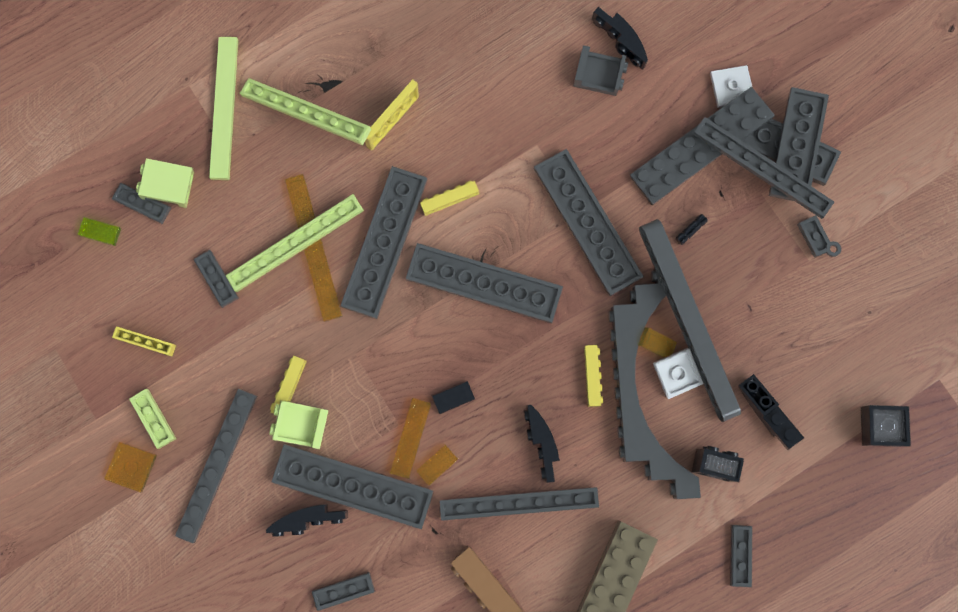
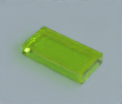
M84 217L77 235L116 246L121 228Z

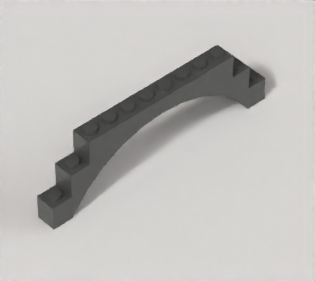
M654 268L651 271V280L655 284L635 285L632 288L633 291H630V301L634 304L613 305L611 311L608 312L609 322H612L613 330H610V340L614 341V349L611 350V356L616 364V368H613V378L617 380L614 394L615 399H618L619 407H616V417L620 419V426L617 427L618 438L622 440V446H619V456L623 458V462L647 461V465H644L645 477H648V480L672 479V483H669L670 495H673V499L701 498L699 477L678 464L659 444L647 425L638 400L635 366L640 337L649 317L661 300L666 297Z

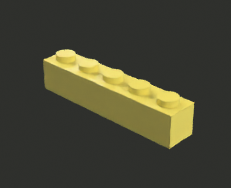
M468 181L463 186L458 185L453 190H446L443 194H436L430 199L426 198L420 204L425 216L479 195V190L475 181Z
M117 326L112 336L114 339L168 356H173L176 348L174 344Z
M587 345L584 347L588 407H597L603 403V396L600 395V391H602V384H600L601 372H599L601 362L598 360L600 348H597V345Z
M296 356L290 359L289 368L284 373L285 378L279 386L281 388L276 393V400L270 407L271 413L274 414L275 406L280 404V400L291 401L307 362L306 360Z

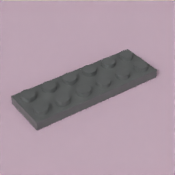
M791 87L775 163L811 186L829 95ZM770 185L768 196L794 201Z
M771 119L742 141L775 162L783 124ZM820 142L812 181L822 186L826 185L841 151Z

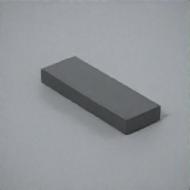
M120 183L112 197V200L161 224L164 223L171 210L170 206L155 199H141L135 189Z
M211 250L194 259L222 308L239 299Z
M731 525L730 586L752 587V526Z
M370 572L314 590L312 595L317 611L374 593L375 588Z

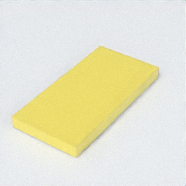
M413 79L370 127L371 131L365 143L366 147L371 151L374 150L419 98L418 83Z

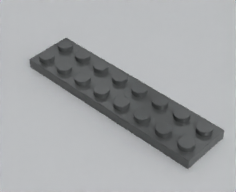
M751 86L707 119L742 141L775 115ZM698 126L630 174L631 179L651 205L657 203L722 155L721 152L693 135Z
M565 149L534 166L535 172L609 296L642 279V273L568 150Z
M391 167L343 297L342 308L378 319L428 181L427 177L397 167Z
M419 243L416 245L406 276L407 281L551 324L563 286Z
M285 444L283 445L272 478V483L419 529L423 528L434 492L421 486Z

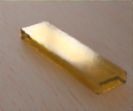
M412 398L390 474L407 479L410 478L431 403Z

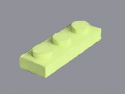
M145 389L129 399L157 449H161L176 439L149 389Z

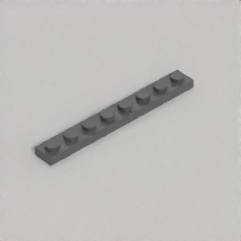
M704 117L694 131L693 135L821 219L825 217L834 204L833 200L706 117Z
M241 389L237 390L176 532V537L190 543L196 542L258 396Z
M597 487L440 500L441 521L599 508Z

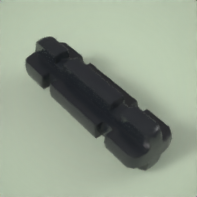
M700 214L676 237V241L683 245L688 238L690 239L707 223L708 219L703 214Z

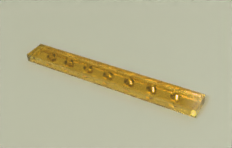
M303 174L285 179L298 229L316 218ZM319 239L305 248L304 251L324 322L343 316L322 239Z

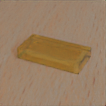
M647 327L644 328L639 342V346L662 358L672 355L677 344L676 341Z
M444 445L416 471L428 485H431L459 459Z

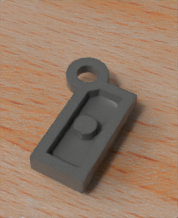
M816 215L797 224L814 258L825 253L830 257H836L841 253V245L834 241L830 242ZM830 247H836V252H831Z

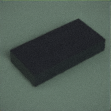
M468 381L432 396L439 414L475 400Z

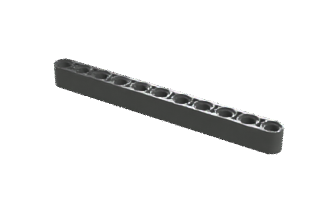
M656 219L640 226L639 231L687 346L691 350L719 420L725 422L740 415L741 409L661 221Z

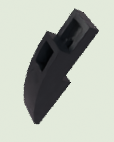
M597 7L593 12V23L598 28L604 29L610 38L617 40L615 48L620 55H626L635 67H640L643 70L646 67L648 58L644 46L634 29L618 13L612 18L600 7Z
M754 374L738 385L747 402L773 437L776 436L787 450H790L805 438L779 408L780 404Z
M527 405V410H524L525 422L529 421L530 429H527L528 441H532V445L540 444L541 448H537L539 460L543 459L544 466L540 468L541 477L546 479V483L555 482L552 462L560 461L555 440L540 413L532 405Z
M328 504L303 508L274 522L266 529V533H272V537L284 536V532H292V535H302L304 530H309V522H311V526L323 525V521L331 520V524L343 523V519L348 518V510L328 512Z

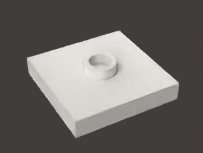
M747 65L711 71L710 73L717 108L724 107L752 86Z
M690 348L681 350L653 363L667 399L703 384Z

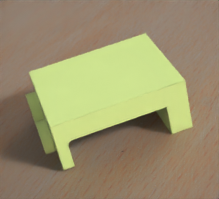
M146 158L145 164H142L140 169V175H142L141 182H138L136 187V193H138L139 197L144 200L145 198L175 203L179 207L187 208L194 176L193 168Z
M280 400V404H276L274 415L277 416L275 424L272 423L269 435H272V440L320 449L328 410Z

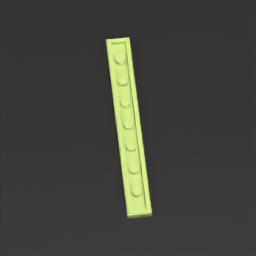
M219 37L209 175L211 180H230L238 55L237 37Z
M248 78L240 92L247 99L360 145L364 144L371 131L368 125Z
M350 195L227 274L226 277L234 291H240L362 213L364 210L355 195Z

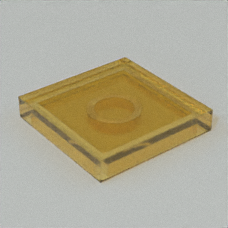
M119 442L104 480L141 493L144 490L157 455Z

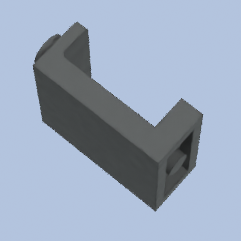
M583 45L573 87L617 96L618 90L622 91L624 79H621L622 73L626 74L628 62H625L626 55H622V58H616L589 52L590 47Z

